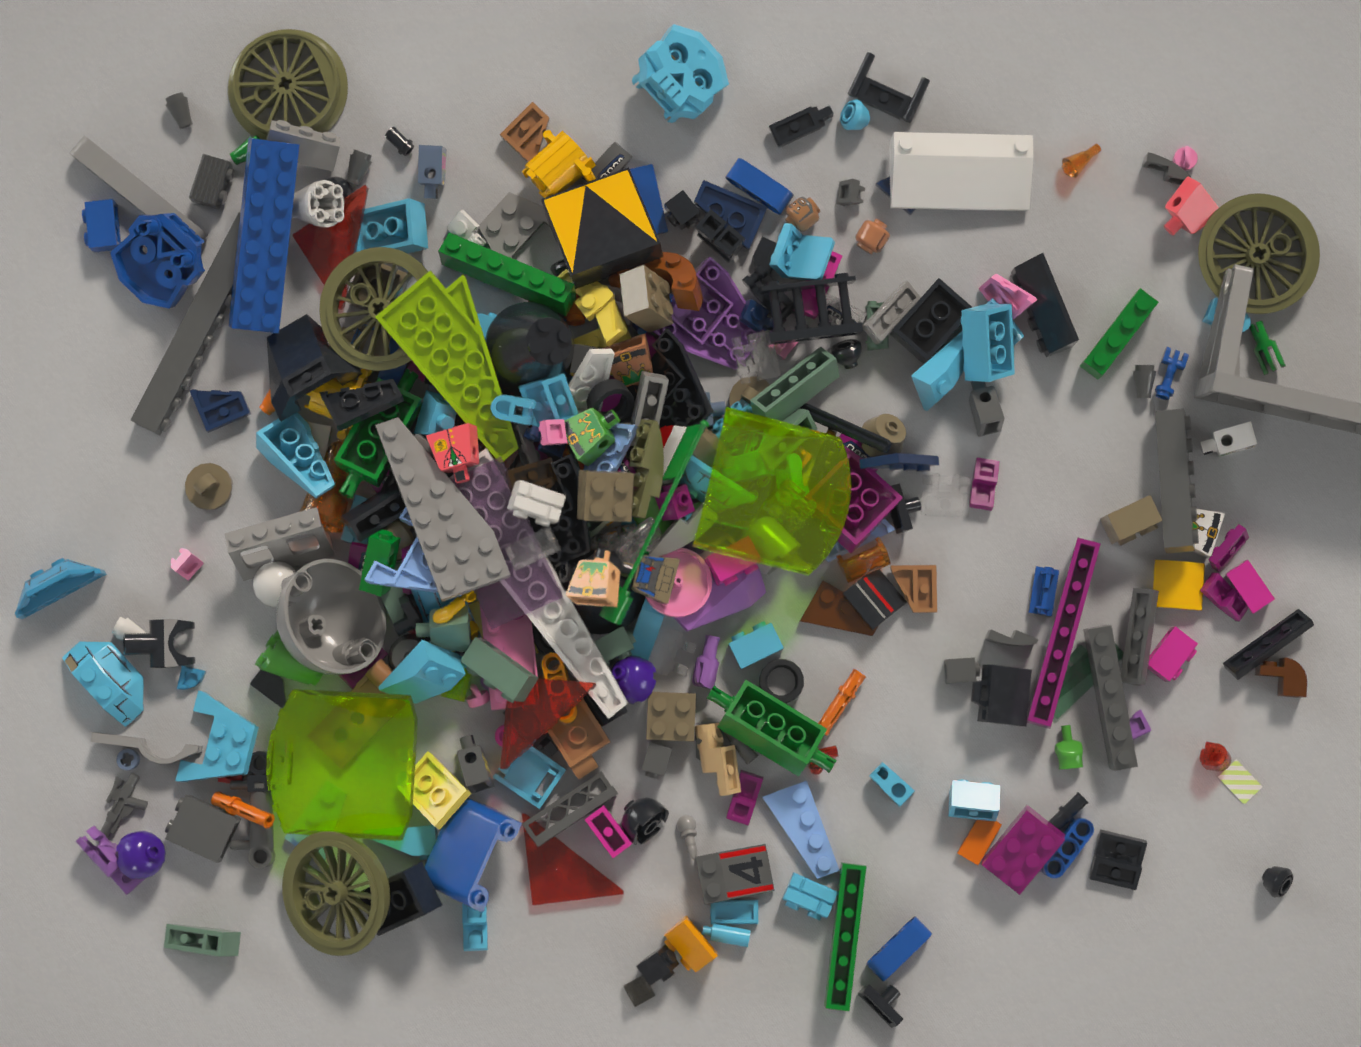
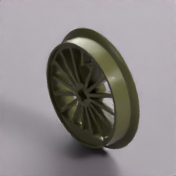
M296 29L276 30L254 39L236 58L228 80L229 102L236 119L253 137L258 135L261 140H267L271 120L274 121L283 98L284 121L288 122V99H290L301 126H307L314 131L323 133L328 132L338 121L344 110L348 95L347 74L336 51L320 37ZM288 43L300 44L288 71ZM283 44L284 72L281 70L272 46ZM306 46L310 49L312 55L295 71L303 49ZM269 48L279 74L258 54ZM256 58L275 77L248 66ZM314 60H316L319 66L318 68L300 75ZM245 72L272 82H243ZM319 73H322L324 81H303ZM285 82L289 83L290 88L287 90L284 88ZM301 87H326L329 98ZM242 88H255L254 95L243 99ZM264 90L271 91V96L267 100L260 99V94ZM298 92L327 104L321 113H318ZM295 96L316 115L312 121L304 123L294 100ZM257 100L260 107L253 114H250L245 105ZM274 105L267 124L256 120L266 108Z
M1255 193L1236 197L1223 204L1211 215L1201 233L1198 258L1202 275L1209 288L1217 297H1219L1224 277L1223 273L1228 268L1233 269L1234 264L1241 265L1246 263L1245 267L1250 266V268H1253L1255 299L1248 298L1246 312L1267 314L1291 306L1309 290L1319 268L1320 247L1311 222L1299 208L1283 198L1270 194ZM1251 211L1253 241L1239 214L1241 212ZM1257 211H1263L1269 215L1258 243ZM1273 215L1282 219L1284 224L1264 244L1263 242ZM1235 217L1246 242L1225 224L1228 218ZM1289 225L1296 236L1289 238L1286 234L1280 232ZM1220 227L1242 247L1215 238ZM1274 240L1283 242V251H1278L1274 248ZM1298 240L1301 252L1287 253L1291 248V242ZM1213 244L1221 245L1242 254L1215 255ZM1260 252L1262 256L1254 258L1253 254ZM1301 257V267L1298 269L1271 258ZM1217 259L1243 260L1221 269ZM1271 265L1297 274L1298 276L1293 285ZM1266 269L1287 288L1284 294L1278 296ZM1260 272L1271 293V299L1261 300Z
M388 247L364 249L344 259L328 277L321 294L319 307L320 322L324 335L334 351L347 362L367 370H389L410 362V357L401 347L395 353L390 354L388 332L375 317L380 313L378 309L380 305L383 306V309L389 306L413 276L418 281L428 272L426 268L411 255ZM381 264H393L384 294ZM372 265L376 267L378 295L364 271L365 268ZM401 266L408 271V274L391 294L398 267ZM360 272L366 284L359 283L354 285L350 280ZM347 284L352 287L350 292L351 299L341 296ZM362 289H367V299L360 301L358 297L359 292ZM341 300L368 308V310L338 314L339 302ZM368 315L342 331L339 322L340 318ZM370 321L352 345L345 337L346 334ZM375 326L368 353L364 354L357 348ZM382 326L385 356H373Z
M331 831L318 832L298 843L286 862L282 880L284 905L295 930L310 946L325 954L346 956L362 950L373 940L388 913L390 888L382 863L369 847L341 833ZM332 847L338 848L337 861ZM321 848L324 849L328 864L319 853ZM346 852L351 855V856H350V859H349V861H348L347 866H346ZM312 858L316 862L320 870L323 872V874L315 868H313L312 866H310V861ZM356 862H358L361 867L352 875ZM306 872L324 885L306 882ZM365 872L368 881L352 885ZM369 884L371 893L353 889ZM358 897L371 899V906L363 902ZM331 906L325 923L322 926L317 919ZM359 908L369 915L368 920L364 917ZM335 916L336 935L330 932ZM354 918L362 928L359 933ZM345 921L348 927L350 938H346L344 936Z

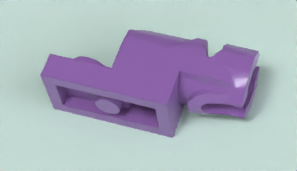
M92 826L86 832L93 840L99 841L98 845H94L86 836L79 837L76 840V843L87 853L89 858L107 877H111L126 895L146 879H131L121 872L116 861L119 859L118 852H116L117 844L111 843L96 826Z

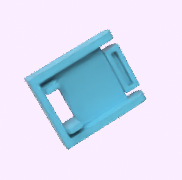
M519 738L517 742L524 746V749L520 750L513 746L498 770L506 774L505 777L502 778L499 774L495 773L493 778L541 809L567 769ZM549 772L555 778L542 796L536 792V789Z

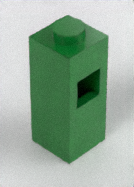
M380 530L369 536L359 590L379 597L390 591L391 586L369 584L365 582V577L374 561L395 569L400 537L394 536L392 532L387 530Z

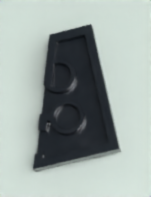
M394 379L368 383L362 388L357 389L341 388L340 392L330 394L328 391L319 392L339 432L404 402Z

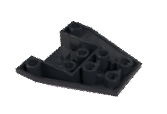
M308 314L279 330V333H273L267 337L271 403L281 422L302 410L297 401L299 398L333 378H336L343 386L363 374L360 367L347 362L334 351L327 341L322 327Z
M666 328L652 345L657 352L651 359L653 373L665 375L669 380L659 428L670 425L683 427L699 425L702 420H707L714 411L684 345ZM631 385L627 388L633 395L635 404L637 393L635 392L633 385Z
M572 454L551 463L558 481L548 490L565 495L559 521L547 527L535 523V518L527 516V521L553 568L560 566L563 561L569 562L592 551L588 521L577 519L579 469Z

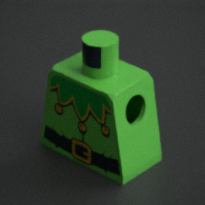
M589 408L564 421L567 441L577 460L586 466H590L615 442V437L610 428L619 423L620 419L613 410L603 416L594 408Z

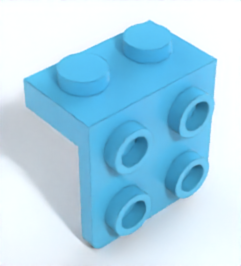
M784 223L769 265L782 278L810 281L821 280L835 241L831 237L802 235L793 224Z

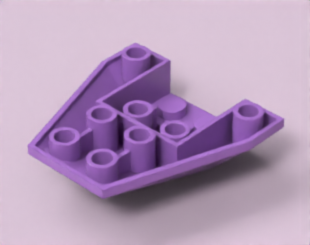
M707 257L695 268L703 296L700 310L693 311L677 308L673 296L671 298L673 300L671 302L673 307V324L653 332L660 336L668 328L684 345L686 352L738 370L764 337L765 332L763 329L755 332L739 321L746 301L728 271L711 257Z
M710 526L703 534L681 548L689 549L705 560L707 556L736 541L727 531ZM760 569L749 575H746L745 572L737 576L738 580L728 586H725L724 583L717 586L712 577V589L706 603L697 612L686 617L674 619L688 632L750 608L766 593Z

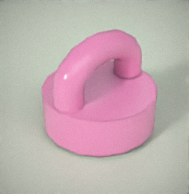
M1189 146L1181 147L1174 154L1173 162L1185 171H1189L1197 163V153Z
M475 684L470 685L472 695L466 698L469 707H479L490 701L488 690L479 691Z

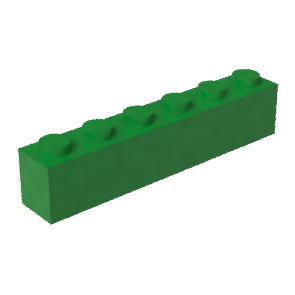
M448 233L438 250L443 266L527 301L546 305L563 316H567L577 298L575 284L452 233Z
M841 862L824 1001L826 1009L850 1011L867 867L865 865Z

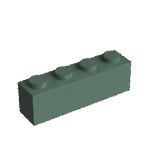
M820 346L750 400L754 419L769 431L840 377L837 359Z

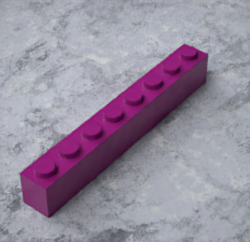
M1077 538L1027 723L1048 729L1051 728L1101 543Z

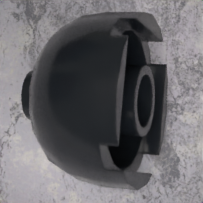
M646 797L636 801L631 800L624 807L625 812L621 824L624 833L634 845H637V841L640 844H644L659 832L661 828L656 826L661 820L667 821L669 812L655 799Z

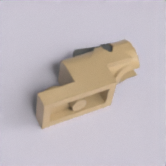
M719 722L696 725V758L701 761L702 772H717V786L720 796L741 792L735 745L723 746L722 732L717 727Z

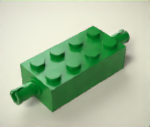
M405 369L397 385L404 402L353 425L334 459L336 467L349 474L339 490V493L343 496L348 495L347 498L352 499L361 481H366L378 488L380 487L390 468V464L375 425L398 417L410 431L422 406L421 398L409 393L418 378L415 372L412 371L410 373L409 369Z
M745 680L736 696L733 695L732 697L716 686H713L706 698L725 709L724 712L726 713L717 726L719 729L799 777L810 762L818 765L828 773L835 765L836 759L818 750V745L827 731L825 727L751 682Z

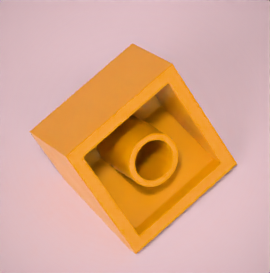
M687 915L664 934L667 938L664 943L673 952L678 951L682 956L679 961L688 971L693 969L696 973L718 956L717 951Z

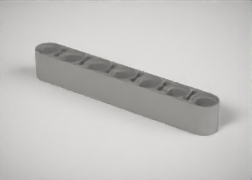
M85 135L69 153L145 215L175 213L200 238L204 240L208 236L200 227Z

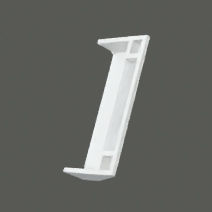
M893 133L889 141L891 208L993 211L1030 210L1033 135Z

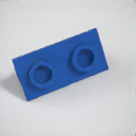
M1036 566L1029 613L1052 617L1059 570L1052 567Z

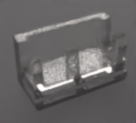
M551 526L506 546V552L515 571L561 551Z

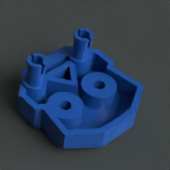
M175 213L139 215L128 229L130 235L110 252L118 279L142 303L168 309L173 308L181 300L188 286L195 284L205 272L201 258L202 244L205 241L196 235L185 222H182V219ZM143 246L147 247V253L143 251ZM169 270H171L173 273L172 277H170L168 274Z

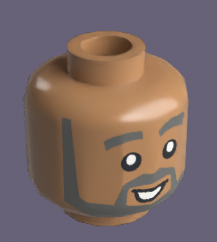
M799 197L786 208L788 217L785 218V221L788 224H793L799 231L804 232L819 221V213L821 211L810 197L807 199Z

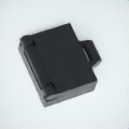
M983 665L981 680L972 683L971 702L979 705L977 721L1027 727L1032 670L999 665Z

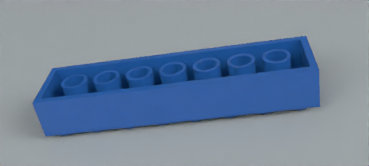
M248 138L228 325L233 329L279 333L299 144Z

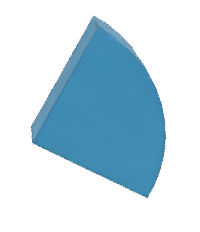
M182 666L177 689L186 690L197 686L205 677L206 671Z

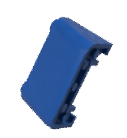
M467 798L441 828L425 864V869L435 890L472 909L483 912L489 899V892L485 887L478 884L497 840L510 842L515 839L522 823L495 808Z

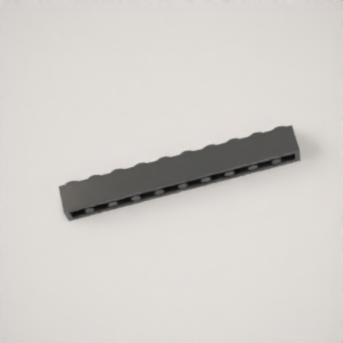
M240 212L237 214L131 418L132 422L158 435H161L162 431L165 432L171 423L169 418L173 410L176 411L182 401L180 397L183 391L187 390L192 383V373L201 366L203 361L202 354L205 348L209 349L214 340L212 335L216 327H221L225 319L223 314L226 308L231 306Z

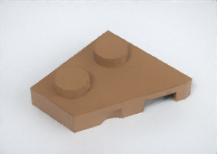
M532 102L500 133V136L525 161L529 162L539 153L544 138L543 133L546 131L550 119Z
M891 565L890 570L912 613H937L936 565Z

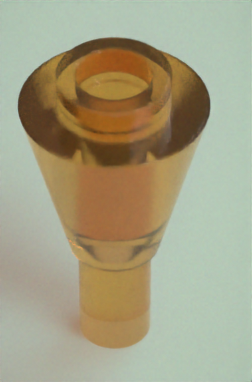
M1094 144L1086 151L1063 158L1062 170L1067 176L1076 178L1091 158L1101 152V147L1098 144Z

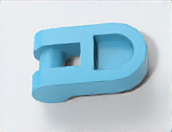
M500 395L492 401L491 411L498 419L532 425L533 417L531 414L532 409H535L536 401L510 395ZM516 406L523 407L522 415L515 414Z

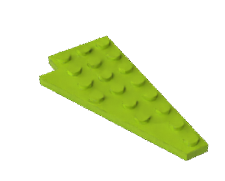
M430 270L375 318L466 424L470 423L477 426L478 438L501 464L519 447L511 421L498 419L491 411L492 401L497 396L502 395L466 277L463 274L449 287L445 288Z

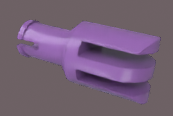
M706 635L703 653L696 659L692 684L697 687L713 688L719 667L716 654L720 637Z

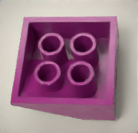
M852 450L803 497L799 505L811 518L819 519L821 527L851 554L903 499L873 469H860V458Z

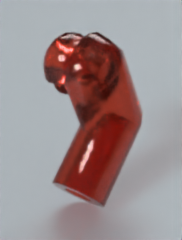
M836 745L818 749L832 758L839 757ZM813 762L808 763L812 774L818 775L822 773L823 769Z

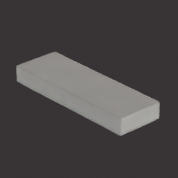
M908 281L903 282L862 325L864 331L875 344L881 343L921 298Z

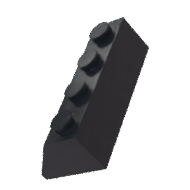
M1041 253L1014 267L1011 271L1010 280L1011 283L1036 297L1037 301L1026 309L1030 317L1027 321L1031 331H1035L1038 340H1036L1040 353L1044 352L1045 356L1049 357L1072 348L1079 341V338L1045 255Z

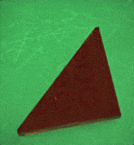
M367 185L362 186L343 199L344 219L341 222L326 228L308 223L292 234L324 285L332 271L344 259L356 253L369 191ZM348 284L345 286L341 295L344 298H346L348 293ZM341 300L339 302L340 310L345 308V301Z
M538 679L524 702L514 701L511 703L507 701L500 769H508L511 763L518 757H521L534 745L538 738L543 734L545 735L565 713L572 710L590 690H593L596 687V683Z
M522 813L523 823L531 818L528 814ZM537 821L529 825L535 836L545 831V828ZM524 829L532 905L624 894L623 889L556 836L537 848Z

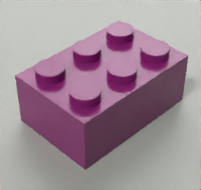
M1026 805L983 857L982 866L1020 895L1065 841V834L1030 806Z

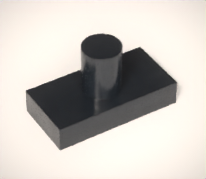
M899 483L891 485L903 497L890 512L896 534L913 529L909 513L921 510V502L918 497L904 499Z
M407 594L398 598L406 617L392 624L398 636L405 634L413 628L416 630V623H424ZM420 637L421 640L431 641V637Z
M870 985L864 986L857 993L891 1028L898 1026L902 1022L903 1018L891 1007L901 995L894 986L890 985L881 995Z

